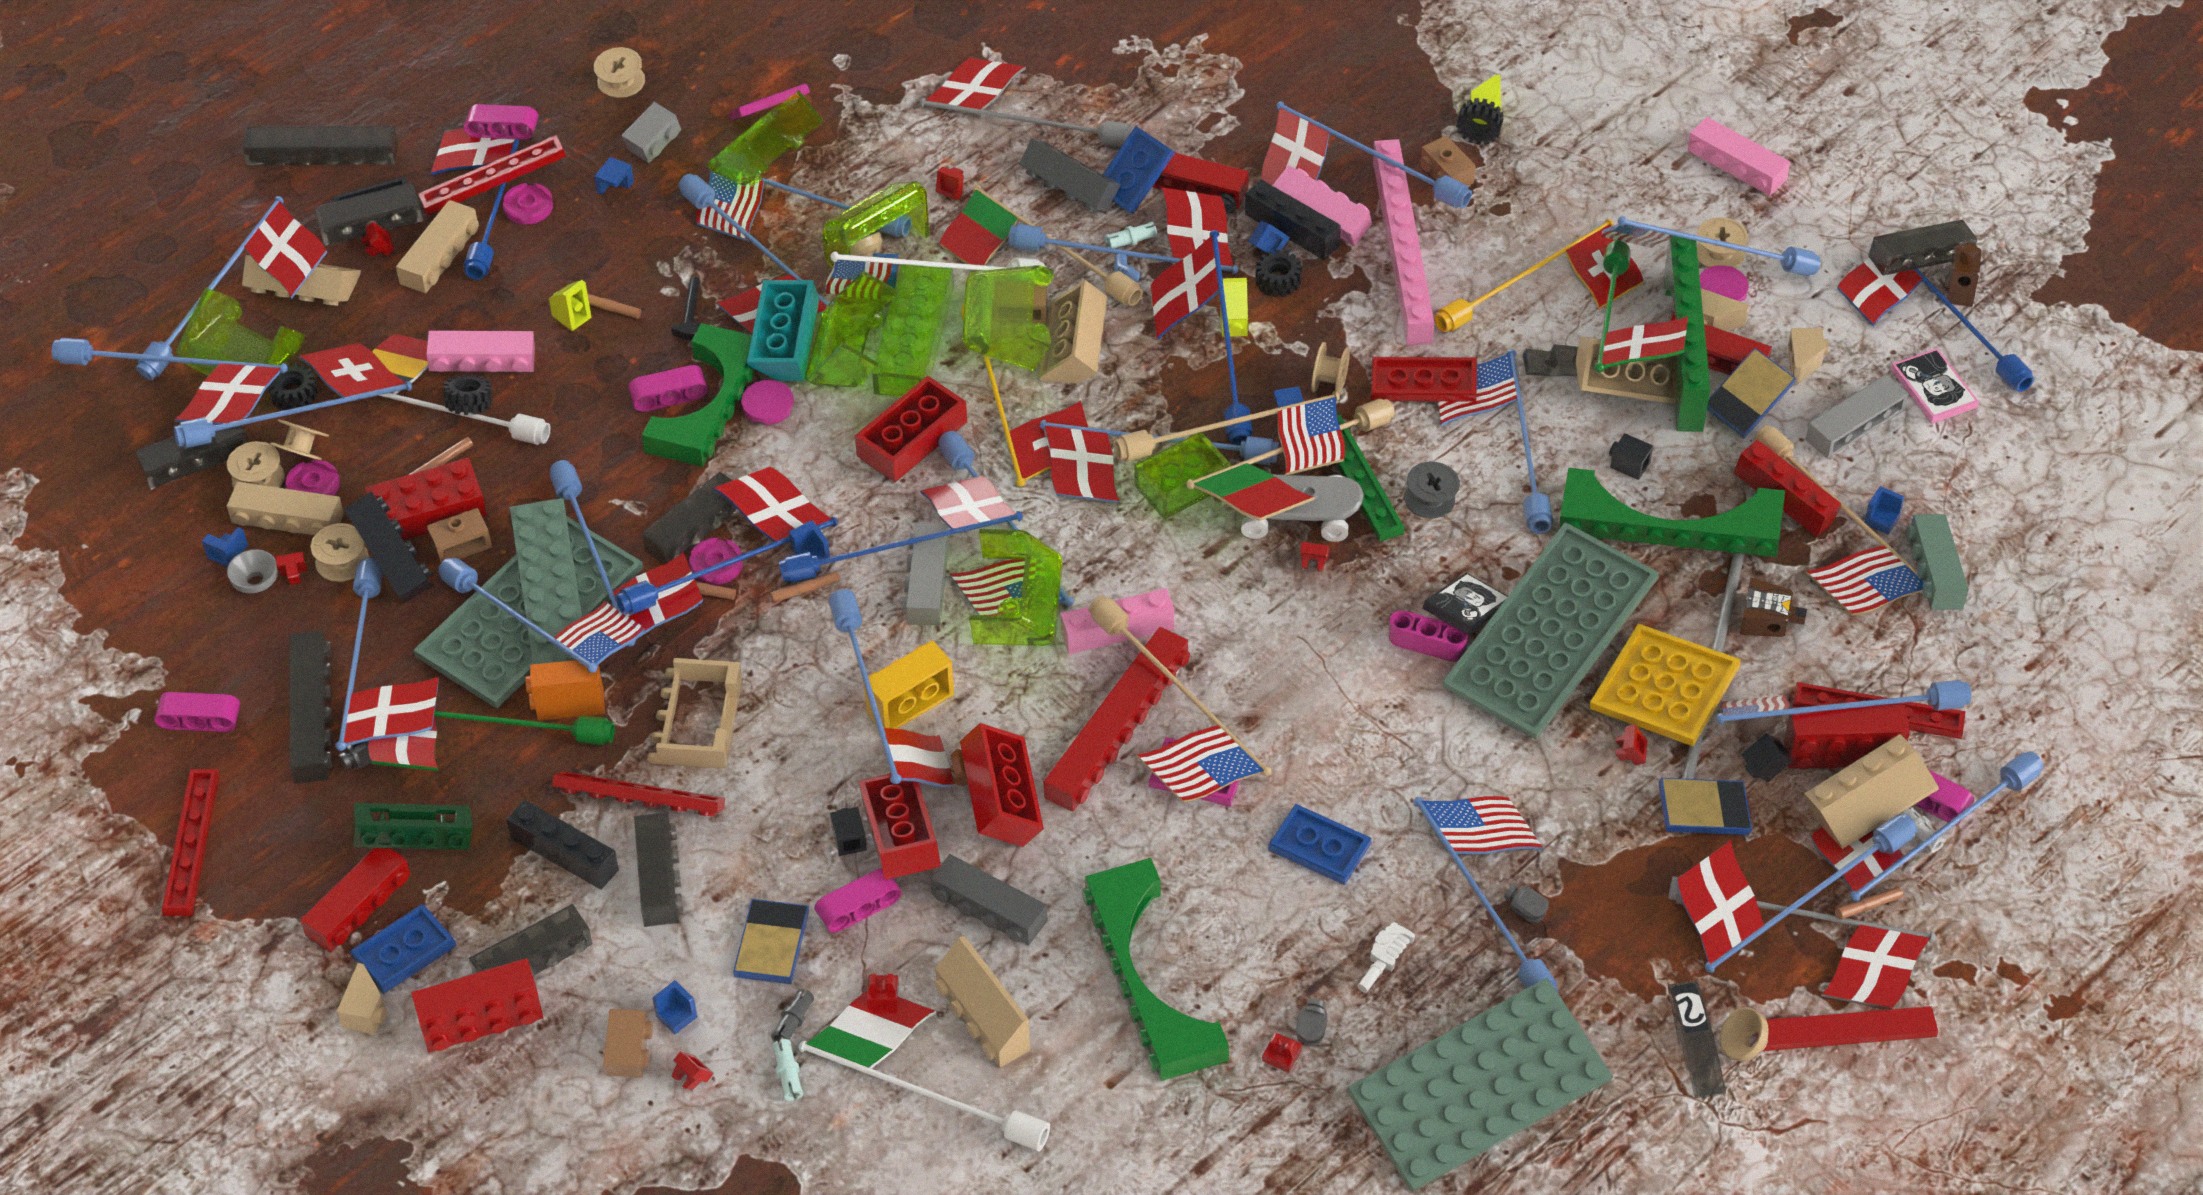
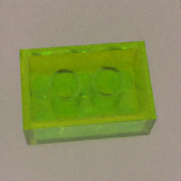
M1200 432L1135 464L1134 485L1165 520L1211 496L1196 488L1188 489L1186 482L1189 479L1192 481L1228 468L1231 464L1210 440Z

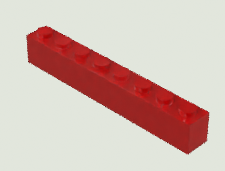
M1160 626L1144 646L1175 677L1179 668L1185 667L1190 658L1188 639ZM1142 652L1138 654L1043 781L1045 799L1072 812L1080 803L1083 804L1088 798L1094 783L1098 784L1101 781L1108 764H1113L1117 759L1122 745L1129 743L1138 724L1142 725L1147 717L1148 710L1152 705H1157L1162 696V691L1166 686H1171L1173 683Z

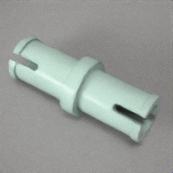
M1154 222L1137 227L1128 226L1123 231L1105 235V244L1108 248L1114 249L1125 245L1134 246L1139 241L1157 237V229L1154 226Z
M781 1039L782 1047L779 1046L778 1041L772 1044L777 1062V1067L775 1068L776 1075L781 1079L785 1100L794 1101L793 1092L796 1093L797 1099L803 1096V1090L801 1089L798 1077L800 1068L799 1064L794 1060L791 1041Z

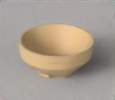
M880 232L837 252L841 255L873 257V253L879 252L883 240Z
M1742 1007L1735 1010L1725 1020L1720 1031V1047L1727 1057L1740 1062L1756 1057L1765 1049L1768 1042L1767 1020L1760 1012L1750 1007ZM1758 1032V1041L1753 1047H1750L1749 1041L1751 1036Z

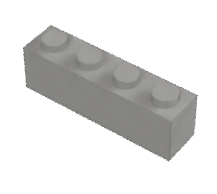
M1887 374L1878 380H1872L1867 387L1859 392H1853L1840 404H1834L1824 414L1813 417L1807 426L1806 441L1824 457L1829 459L1903 412L1908 392Z
M916 523L915 534L910 533L909 539L949 530L948 525L940 523ZM949 535L909 544V549L913 550L912 554L907 555V571H910V576H905L904 590L908 592V596L902 598V613H907L908 625L941 626Z

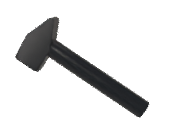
M691 277L689 281L683 323L671 326V334L684 340H692L701 324L693 322L700 283L698 277Z

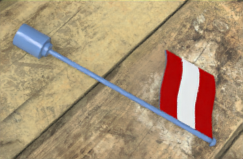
M847 589L834 592L829 597L828 603L835 627L841 632H849L892 774L890 781L893 784H899L901 781H916L936 787H953L955 783L940 735L929 736L904 729L883 728L854 632L862 624V616L856 596L851 590Z

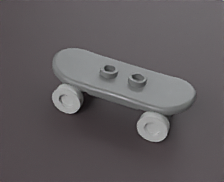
M1272 474L1294 489L1314 496V500L1269 517L1270 519L1322 520L1324 522L1321 525V535L1324 539L1338 542L1348 536V524L1345 522V519L1358 511L1363 501L1362 488L1356 481L1341 475L1285 476ZM1245 515L1241 522V532L1248 538H1262L1268 533V521L1266 519L1258 521Z

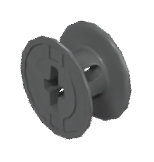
M1429 461L1414 466L1407 476L1408 487L1404 495L1406 506L1413 514L1422 518L1435 519L1447 515L1455 506V495L1460 487L1457 473L1451 467L1440 462Z

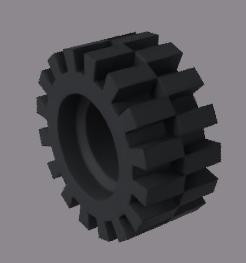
M1475 98L1474 102L1470 99L1467 100V103H1463L1460 108L1456 122L1457 132L1459 134L1462 133L1464 140L1468 137V142L1473 143V140H1475L1477 145H1481V142L1484 141L1486 145L1490 141L1494 142L1500 134L1504 120L1503 112H1500L1501 108L1499 106L1494 108V102L1491 101L1488 104V99L1483 98L1482 102L1479 101V98ZM1472 119H1481L1487 124H1479Z
M1275 250V254H1272L1271 251L1267 252V257L1264 254L1261 255L1260 260L1258 259L1256 262L1255 276L1256 285L1259 286V290L1261 292L1265 290V294L1268 296L1270 293H1273V297H1277V294L1286 297V292L1292 295L1294 290L1297 291L1299 285H1301L1302 264H1300L1299 258L1296 259V255L1293 253L1288 256L1289 252L1285 250L1283 254H1280V250ZM1280 271L1286 273V275L1275 276L1270 273Z
M293 363V367H289V364H286L288 367L287 371L280 373L268 386L272 403L278 409L282 407L283 411L289 408L303 407L305 404L311 405L313 404L312 399L316 400V394H318L312 370L310 368L307 369L306 365L303 364L299 367L298 363ZM291 385H301L294 390H284Z
M462 374V377L456 375L454 379H447V382H444L445 408H448L450 412L455 411V414L464 412V415H468L470 412L473 415L478 414V411L481 413L485 412V409H489L490 405H492L491 383H489L488 379H484L483 376L477 378L476 374H471V376Z

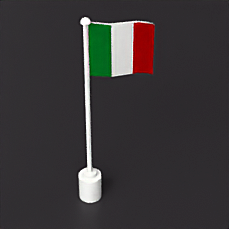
M865 991L853 1000L830 1026L810 1041L799 1043L798 1048L802 1053L804 1051L811 1052L1002 1124L1001 1130L1004 1132V1138L1012 1142L1041 1151L1048 1139L1050 1123L1017 1110L1013 1111L1011 1115L1007 1114L1003 1119L872 1069L893 1053L918 1025L936 1014V1010L898 997L897 1006H867V991Z

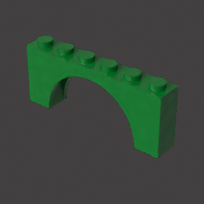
M703 323L700 324L691 341L694 359L710 365L721 375L724 380L722 388L711 403L692 414L675 418L651 416L642 433L644 453L701 467L704 466L708 457L711 458L714 453L717 439L723 436L725 424L728 419L732 418L737 400L740 401L742 399L746 383L750 382L753 377L754 368L747 364L752 335Z

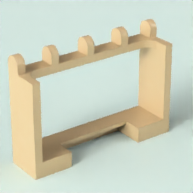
M674 658V668H667L664 674L666 678L673 679L672 688H662L660 694L662 698L669 699L668 709L658 710L656 714L657 720L665 721L663 733L655 732L652 734V742L657 743V753H649L647 761L651 764L726 769L742 684L740 662ZM681 680L725 682L726 695L720 727L719 729L716 728L713 747L669 744Z

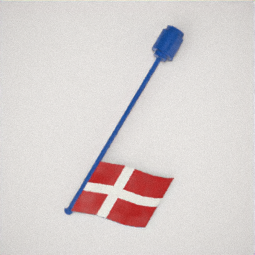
M464 128L445 132L431 171V176L451 170L485 166L515 153L520 139L472 137L465 132ZM506 183L499 186L482 242H475L469 246L464 269L465 274L471 279L480 280L489 272L494 251L487 244Z
M1212 230L1209 234L1210 237L1191 254L1166 269L1150 286L1156 337L1158 340L1174 325L1201 309L1219 293L1233 404L1224 411V420L1227 421L1250 415V409L1238 403L1217 239L1220 234L1217 230ZM1251 420L1225 426L1227 438L1230 439V443L1235 445H1241V441H1246L1247 436L1253 434Z
M1885 237L1883 245L1876 253L1848 273L1839 283L1837 289L1874 327L1876 322L1887 311L1906 299L1923 281L1998 359L1996 373L2011 389L2023 392L2033 384V373L2016 354L2002 356L1891 242V237Z
M771 466L714 487L713 490L728 499L756 529L771 539L773 543L657 588L654 584H650L645 580L621 589L620 593L615 595L617 607L623 615L636 614L655 606L659 592L790 542L789 531L811 520L821 530L831 525L836 527L838 519L827 516L810 503L787 477Z
M984 476L920 490L921 494L932 502L941 520L951 528L950 530L821 560L818 559L817 555L812 556L811 551L786 556L785 560L779 561L780 570L784 582L791 581V583L803 581L817 577L816 572L821 571L820 565L1012 520L1018 519L1020 522L1023 515L1020 511L1015 513L1002 500L995 486Z

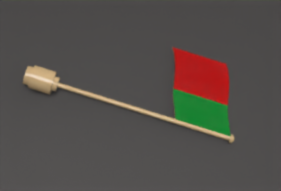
M975 185L973 187V195L968 204L947 227L940 239L939 245L965 264L986 266L989 259L1008 239L1012 225L1015 226L1017 221L1024 225H1035L983 191L980 185ZM1047 234L1048 239H1054ZM1055 245L1104 278L1105 292L1122 304L1134 306L1140 301L1143 294L1140 285L1121 271H1116L1108 276L1066 246ZM975 270L982 275L983 271Z
M1374 400L1358 406L1355 410L1354 420L1339 425L1340 430L1357 425L1358 428L1365 432L1388 424L1394 418L1395 411L1389 400ZM1282 447L1193 481L1189 479L1186 482L1188 489L1196 488L1210 494L1241 514L1258 521L1314 500V496L1298 491L1271 473L1251 465L1282 453Z

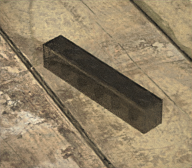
M395 126L246 127L242 149L247 165L395 164L398 140Z
M323 630L290 634V770L295 784L329 780V768H333L332 752L329 751V746L333 745L332 730L328 729V723H333L331 706L328 707V701H333L331 684L328 685V679L333 678L331 663H328V658L332 657L331 641H326Z

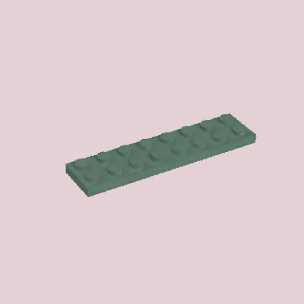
M563 498L510 507L526 619L553 638L568 625L582 618ZM528 627L533 664L575 660Z

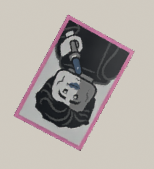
M1938 348L1892 364L1891 371L1931 424L1978 407L1979 401Z

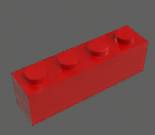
M1175 153L1152 187L1157 189L1163 187L1215 196L1226 193L1232 196L1237 204L1236 209H1239L1245 193L1248 191L1249 171Z
M1673 314L1670 321L1675 320V314ZM1704 324L1709 369L1730 375L1754 348L1770 358L1772 346Z
M1759 440L1753 442L1740 454L1733 474L1756 491L1758 488L1785 490L1783 512L1813 535L1818 537L1834 522L1841 502Z
M374 848L300 919L305 936L330 953L337 946L342 945L358 926L366 922L368 916L378 906H382L398 887L406 883L411 875L406 858L391 848Z

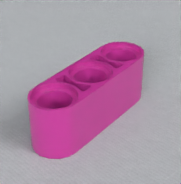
M477 104L471 106L464 123V130L468 135L478 138L529 139L533 135L539 115L536 110L527 106Z
M696 365L641 376L633 379L628 386L634 408L640 412L698 400L708 393L702 369Z
M1402 610L1394 612L1390 617L1389 640L1395 646L1451 662L1459 661L1466 652L1468 634L1446 622Z
M166 692L160 697L155 715V723L164 729L229 732L235 728L240 701L236 697L226 694Z
M1929 770L1939 790L1914 805L1948 823L1974 803V797L1967 789Z
M880 868L820 898L815 904L814 909L829 932L837 933L896 903L901 897L902 891L893 878L884 880L882 869Z

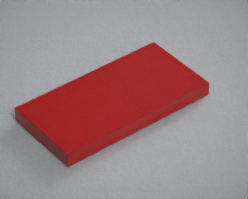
M1372 357L1371 401L1387 399L1389 401L1476 402L1477 357Z

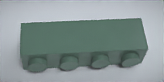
M1914 514L1911 525L1907 526L1906 538L1912 544V559L1917 561L1918 579H1922L1924 598L1928 599L1931 610H1963L1969 589L1946 514Z

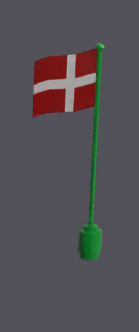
M1618 240L1612 241L1607 245L1603 261L1604 269L1609 274H1612L1598 362L1594 365V370L1598 373L1603 372L1605 368L1679 355L1684 353L1688 317L1608 332L1617 275H1621L1628 270L1631 250L1627 243Z
M442 711L434 712L436 717L572 731V736L576 737L577 743L604 746L606 743L611 744L615 735L614 721H608V718L580 715L578 720H574L573 725ZM435 717L431 730L409 736L369 740L368 752L371 763L438 771L435 762L437 741Z

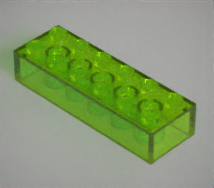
M901 264L872 371L874 394L902 397L927 375L931 377L954 289L953 268Z

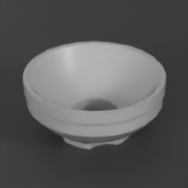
M256 549L244 551L235 556L228 565L227 574L232 586L238 591L258 593L267 589L275 582L278 576V568L275 558L269 552ZM254 576L263 577V580L258 584L252 585L248 583L249 579Z

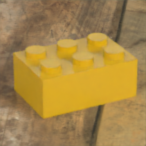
M933 640L925 645L918 646L913 652L901 659L894 660L889 666L868 676L883 728L898 729L954 695L952 661ZM864 684L867 715L876 724Z

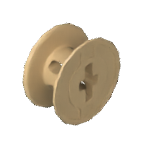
M624 47L611 48L601 53L594 62V72L598 77V87L609 96L628 97L640 91L645 84V75L641 70L642 59L632 49Z
M1711 218L1703 222L1697 232V236L1745 246L1748 240L1746 228L1731 218ZM1704 242L1697 243L1698 262L1706 268L1718 265L1737 268L1744 261V251Z
M1322 342L1313 370L1312 393H1316L1322 381L1335 384V392L1341 395L1349 366L1350 348H1345L1341 359L1326 356V342Z
M278 419V422L290 426L284 445L273 442L270 445L322 460L321 457L310 454L315 434L329 437L328 434Z
M259 441L245 443L237 447L227 460V469L232 476L233 488H235L237 482L280 488L285 475L284 469L279 464L280 456L276 448L266 442Z
M345 523L328 525L319 530L313 537L310 547L312 555L316 558L317 572L323 578L337 582L354 579L356 566L362 559L369 558L368 551L364 547L365 542L355 526Z

